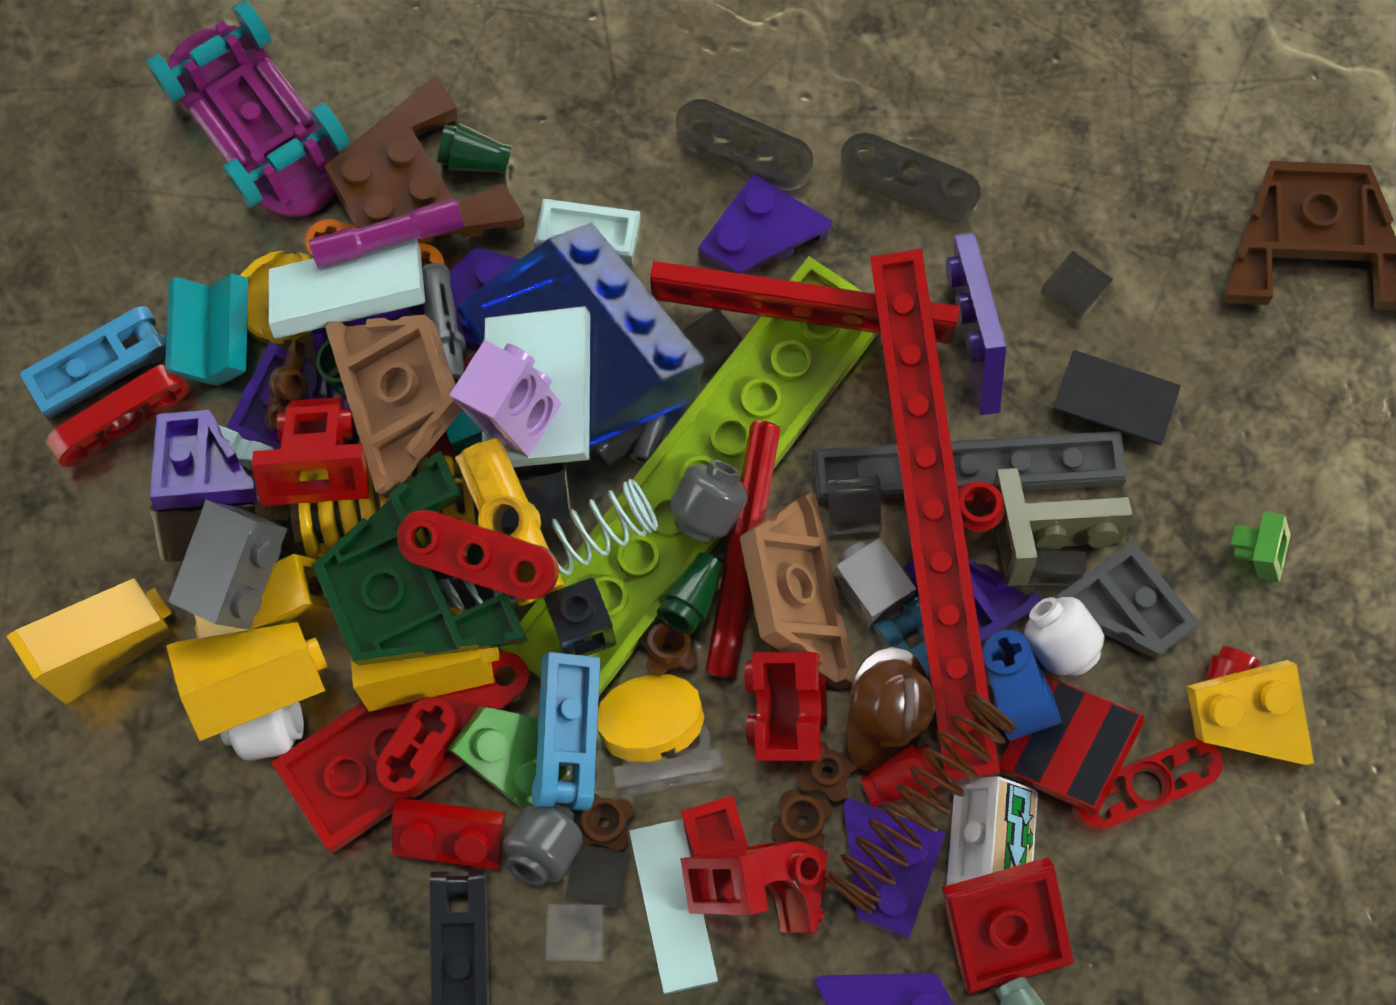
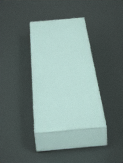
M679 819L629 830L664 995L718 983L704 915L689 914L680 861V858L690 856L683 820Z

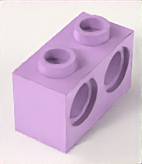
M484 340L449 396L487 436L500 438L504 445L529 457L562 403L549 388L552 381L542 372L532 367L535 362L533 357L515 345L507 343L504 349Z

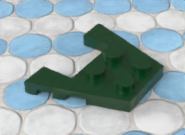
M441 451L433 454L424 463L426 467L407 484L405 482L401 483L390 493V500L368 520L363 518L312 564L352 660L358 666L516 645L528 641L507 594H499L454 616L434 571L410 562L403 556L398 547V529L402 521L409 514L419 510L437 512L463 499ZM416 535L418 545L423 548L418 535Z

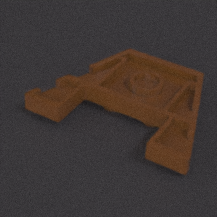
M437 76L427 81L325 165L327 179L356 228L407 215L415 209L453 199V196L417 139V136L458 119L457 108ZM503 183L459 202L458 206L465 227L435 236L461 233L463 238L481 236V230L505 226L506 232L516 231L525 227L524 215ZM434 236L417 240L419 244L431 243Z
M1270 161L1223 294V303L1269 305L1273 298L1272 257L1372 262L1374 309L1396 310V236L1391 226L1394 220L1371 165Z

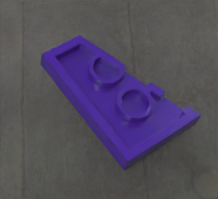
M975 233L957 235L954 238V256L946 258L947 281L949 287H956L957 291L955 302L956 306H960L958 322L964 327L967 356L971 364L980 415L1000 413L1006 343Z

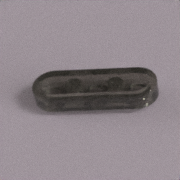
M695 99L685 103L676 115L677 138L685 148L746 175L752 176L754 173L782 190L798 189L805 185L811 177L813 154L809 146L800 139L705 99ZM698 126L708 129L704 134H696L692 130ZM741 145H747L752 150L748 153H740L736 148ZM785 164H791L796 170L784 172L780 167Z
M870 133L853 135L842 146L840 169L844 177L853 184L948 222L965 221L978 208L981 196L980 185L972 174ZM868 151L873 154V157L863 159L857 153ZM906 169H913L917 171L919 175L916 177H907L903 174V171ZM958 187L964 191V194L955 196L948 189Z

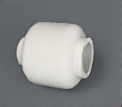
M1049 597L1038 602L1032 608L1029 614L1030 619L1025 626L1024 636L1030 644L1033 654L1048 672L1054 675L1078 676L1089 671L1098 662L1101 656L1104 634L1099 624L1080 600L1074 597H1060L1057 599Z
M296 702L220 733L221 739L226 746L232 745L236 754L243 760L252 761L281 756L295 746L296 739L303 737L304 721L300 703Z

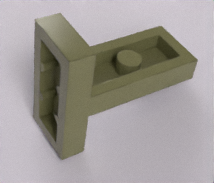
M1018 468L997 469L992 484L1001 492L1004 499L1005 514L1001 522L995 527L1007 586L1028 585L1038 558L1036 548L1043 551H1053L1063 546L1090 545L1095 548H1103L1114 543H1121L1133 516L1129 497L1025 503Z

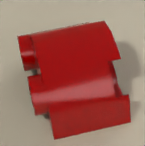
M753 652L752 660L746 661L744 671L745 688L747 692H755L757 698V714H748L746 722L747 743L749 746H755V761H820L824 751L821 744L820 726H827L826 676L819 675L818 664H820L821 659L819 653Z

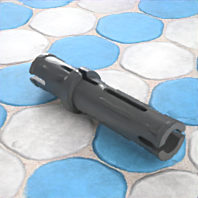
M431 263L422 267L425 293L423 312L436 325L455 384H457L465 371L463 357L466 353V343L464 336L458 331L450 283V271L445 265Z

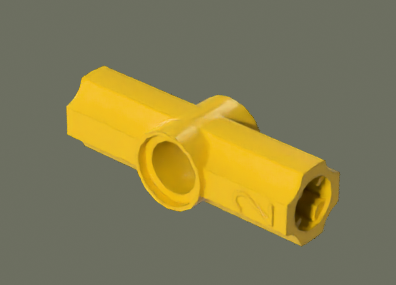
M500 438L478 442L464 449L460 455L455 457L478 509L479 526L504 533L501 526L502 516L508 509L514 508L518 513L519 522L516 530L510 536L541 545L549 550L540 530V514L536 507L528 502ZM525 561L519 568V576L525 582L532 581L536 575V568L532 562ZM560 573L558 581L551 592L565 586ZM516 597L519 605H527L544 598L520 599Z

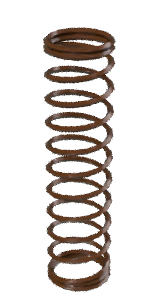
M969 691V695L964 697L965 705L986 728L962 715L950 714L954 726L974 747L947 732H937L938 740L962 766L932 749H923L925 758L949 784L919 767H909L911 775L937 803L904 784H896L897 792L925 822L891 802H882L883 809L912 840L880 821L868 819L870 827L900 859L862 837H854L860 849L888 878L853 857L841 854L842 861L866 885L874 896L850 883L832 870L828 871V875H824L825 880L834 889L868 915H873L872 910H876V906L872 902L881 903L882 898L876 888L855 866L888 885H896V881L891 872L867 847L899 866L910 867L909 860L879 828L917 850L923 849L920 839L892 810L930 832H937L934 822L904 791L943 814H951L948 805L917 773L959 797L965 796L963 789L930 755L945 762L966 776L978 779L977 772L949 745L944 737L987 762L992 761L991 755L961 726L957 719L1000 744H1006L1004 737L986 719L1007 734H1013V730H1017L1016 724L1010 718L973 691Z

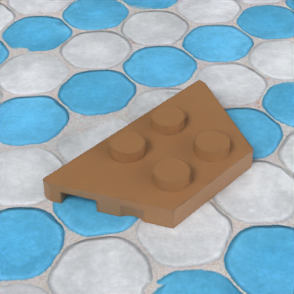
M426 315L402 316L395 321H390L386 318L367 319L366 325L345 326L340 321L330 322L325 325L361 444H363L364 455L375 491L385 498H388L389 494L407 479L462 411L460 406L449 396L456 384L436 325Z
M809 493L793 501L739 536L744 556V566L748 576L760 638L781 652L819 653L821 655L820 664H818L819 675H825L826 682L835 689L843 690L852 686L855 669L816 493Z

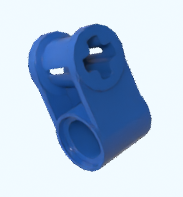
M1009 629L998 631L991 635L985 642L982 651L983 661L994 692L993 700L995 707L1017 726V730H1013V734L1005 732L1008 740L1012 741L1061 724V717L1050 686L1044 676L1041 664L1033 654L1025 636L1018 631ZM1014 658L1015 664L1010 666L1009 660Z

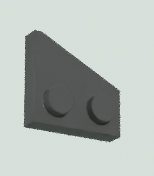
M1134 542L1125 546L1054 597L1056 599L1060 597H1074L1080 600L1099 624L1103 634L1154 659L1192 633L1200 625L1199 621Z

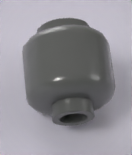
M716 459L711 460L710 464L696 463L689 466L683 474L670 502V509L676 518L675 525L686 535L703 542L712 541L713 537L721 538L730 534L748 499L746 488L738 480L740 476L739 471L730 464Z
M555 803L552 808L536 807L533 804L526 805L502 842V850L507 858L505 863L507 869L518 879L534 886H543L545 882L560 881L583 844L582 832L574 822L576 819L575 814L561 803Z

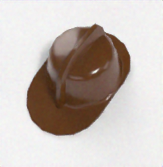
M894 647L876 650L862 661L854 674L846 729V749L852 762L865 772L873 771L911 744H914L915 748H917L922 732L928 728L934 718L936 708L934 690L928 679H926V672L919 660L907 650Z

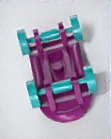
M243 0L232 7L240 27L229 26L223 20L215 26L207 27L191 34L179 43L171 54L168 65L158 53L147 59L145 63L167 98L172 103L178 100L182 101L227 162L222 165L226 176L249 208L259 204L277 215L287 217L307 216L321 210L334 197L335 191L327 179L325 165L339 155L341 150L349 146L350 141L330 108L322 102L309 110L269 58L263 47L272 42L270 34L248 1Z

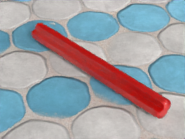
M753 421L750 424L740 478V482L747 490L748 499L734 528L730 532L724 564L725 570L722 575L705 667L708 674L721 678H734L737 673L751 596L739 536L765 519L781 432L779 426L769 421Z

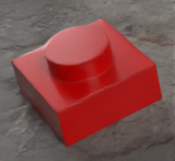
M733 795L680 811L693 855L716 854L748 846Z

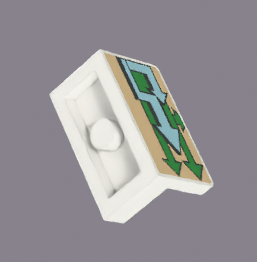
M999 776L955 780L963 789L965 796L959 797L954 794L946 886L1032 862L1036 830L1037 791Z

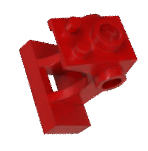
M344 397L291 400L286 407L285 413L277 414V435L281 449L253 451L251 466L260 505L270 506L369 499L370 482L363 444H349V440L356 439V426L351 410L345 409ZM327 468L329 479L299 481V470Z
M800 841L765 842L716 854H698L680 858L689 914L752 915L768 911L766 886L773 894L776 903L781 932L816 933L818 923L824 919V910L820 909L822 893L827 883L824 875H827L828 851Z

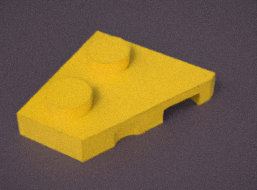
M1285 660L1186 686L1195 736L1204 743L1303 765L1314 763L1297 664Z

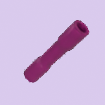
M453 198L415 209L407 215L361 228H348L309 239L316 266L320 269L361 257L366 252L412 239H425L464 228L465 226L457 199Z

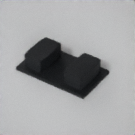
M1073 350L1053 410L1147 442L1162 445L1181 385Z

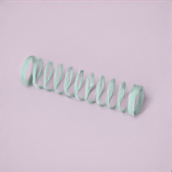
M629 479L628 482L625 481L623 483V490L643 531H639L619 505L614 492L608 490V496L617 511L622 525L624 541L622 542L612 532L601 516L595 501L590 499L589 505L598 519L605 540L606 550L602 551L586 532L577 512L571 509L570 514L585 544L587 560L584 561L573 550L559 522L556 519H552L551 523L563 543L569 566L568 570H565L558 564L559 572L566 575L572 573V556L579 563L588 566L592 557L591 547L597 553L607 556L610 551L609 536L617 544L625 547L629 540L627 525L635 534L642 537L646 536L647 532L652 533V530H657L658 525L653 510L643 491L634 480ZM449 579L438 580L442 591L449 598L453 608L465 609ZM463 580L466 588L474 598L475 604L483 603L478 596L474 583ZM493 590L494 597L502 594V592ZM514 596L510 599L512 604L517 600Z

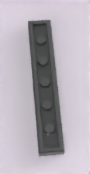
M1119 431L951 441L958 490L963 485L974 481H982L992 485L997 469L1018 468L1023 491L1122 486L1127 480L1122 437ZM897 444L813 449L815 489L818 504L905 499Z

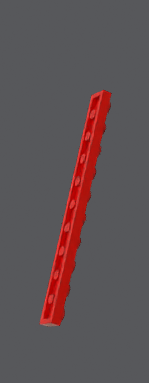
M922 249L870 256L931 685L935 693V713L938 732H947L974 747L954 726L950 714H959L986 728L967 708L964 697L969 695V691H973L988 702L990 701ZM957 719L961 726L991 755L992 761L987 762L945 737L944 739L977 772L978 777L1000 774L996 742ZM940 742L941 754L962 766ZM943 762L944 771L953 780L970 778Z

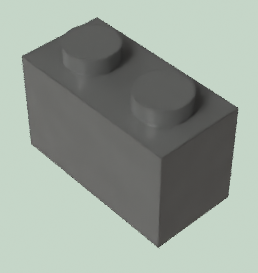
M205 500L168 602L214 624L250 630L254 617L261 607L262 596L273 566L280 556L281 544L287 528L244 509Z

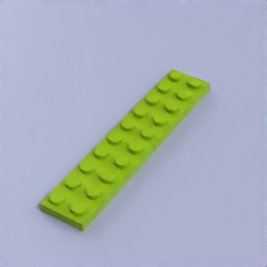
M810 256L807 257L789 280L861 291ZM761 316L632 479L639 485L653 510L658 525L657 530H652V533L647 532L646 536L642 537L635 534L627 525L629 540L625 547L617 544L609 536L610 551L607 556L597 553L591 547L592 557L588 566L579 563L572 556V573L566 575L559 572L565 585L564 587L593 578L596 581L613 624L617 645L589 655L600 657L599 696L638 647L640 640L658 621L659 596L693 562L698 553L709 554L721 539L713 537L712 541L709 542L699 541L686 535L675 525L676 518L671 512L670 502L686 469L696 463L710 464L713 459L721 460L739 471L740 476L738 480L740 481L750 424L758 420L769 421L780 427L781 432L775 468L878 333ZM623 491L617 498L618 503L634 526L642 532L643 528L635 517ZM612 505L603 516V519L612 532L623 542L622 525L614 505ZM598 523L589 536L602 551H605V540ZM583 542L576 550V553L586 561L587 553ZM568 562L563 567L565 570L569 568ZM544 598L536 601L520 622L528 641L522 644L500 647L501 652H511L520 656L527 664L529 673L539 681H541L542 655L548 652L563 653Z

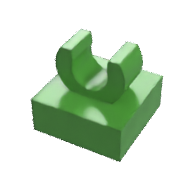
M1263 512L1259 530L1242 525H1236L1231 541V547L1236 548L1234 556L1239 559L1253 561L1258 579L1280 583L1291 535L1286 516L1284 514Z

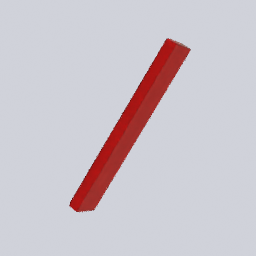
M653 261L650 284L651 298L653 300L881 334L875 293ZM930 302L936 342L952 343L958 323L960 306Z

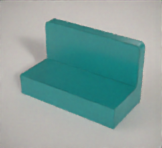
M230 273L211 286L179 277L169 281L165 370L168 373L219 387L246 372L248 278Z

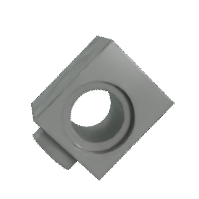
M880 538L867 546L863 541L858 542L838 557L839 564L836 565L834 574L835 583L869 631L873 629L874 624L885 617L890 618L904 609L903 605L913 600L916 587Z

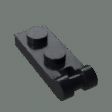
M486 869L469 870L467 876H449L448 871L430 873L431 1005H490L488 876ZM468 897L469 912L449 913L450 898Z

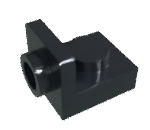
M588 578L553 591L544 597L561 650L564 654L589 656L617 645L613 624L596 581L593 578Z

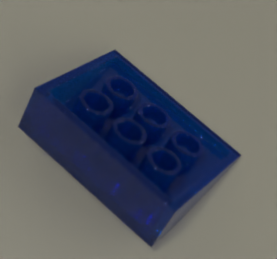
M593 222L550 237L457 305V313L481 344L485 340V318L584 306L590 313L589 446L695 401L706 361Z

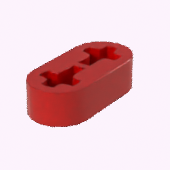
M426 697L417 701L409 710L377 761L376 773L380 783L385 788L399 795H412L419 792L427 784L448 752V746L460 731V718L457 711L450 704L437 697ZM442 710L443 713L440 719L446 724L445 729L441 733L432 730L421 745L419 742L427 730L426 725L421 722L423 717L427 713L436 716ZM415 748H417L418 751L410 762L411 768L415 770L414 776L410 780L401 777L395 783L394 780L397 773L391 768L393 763L397 759L406 762Z

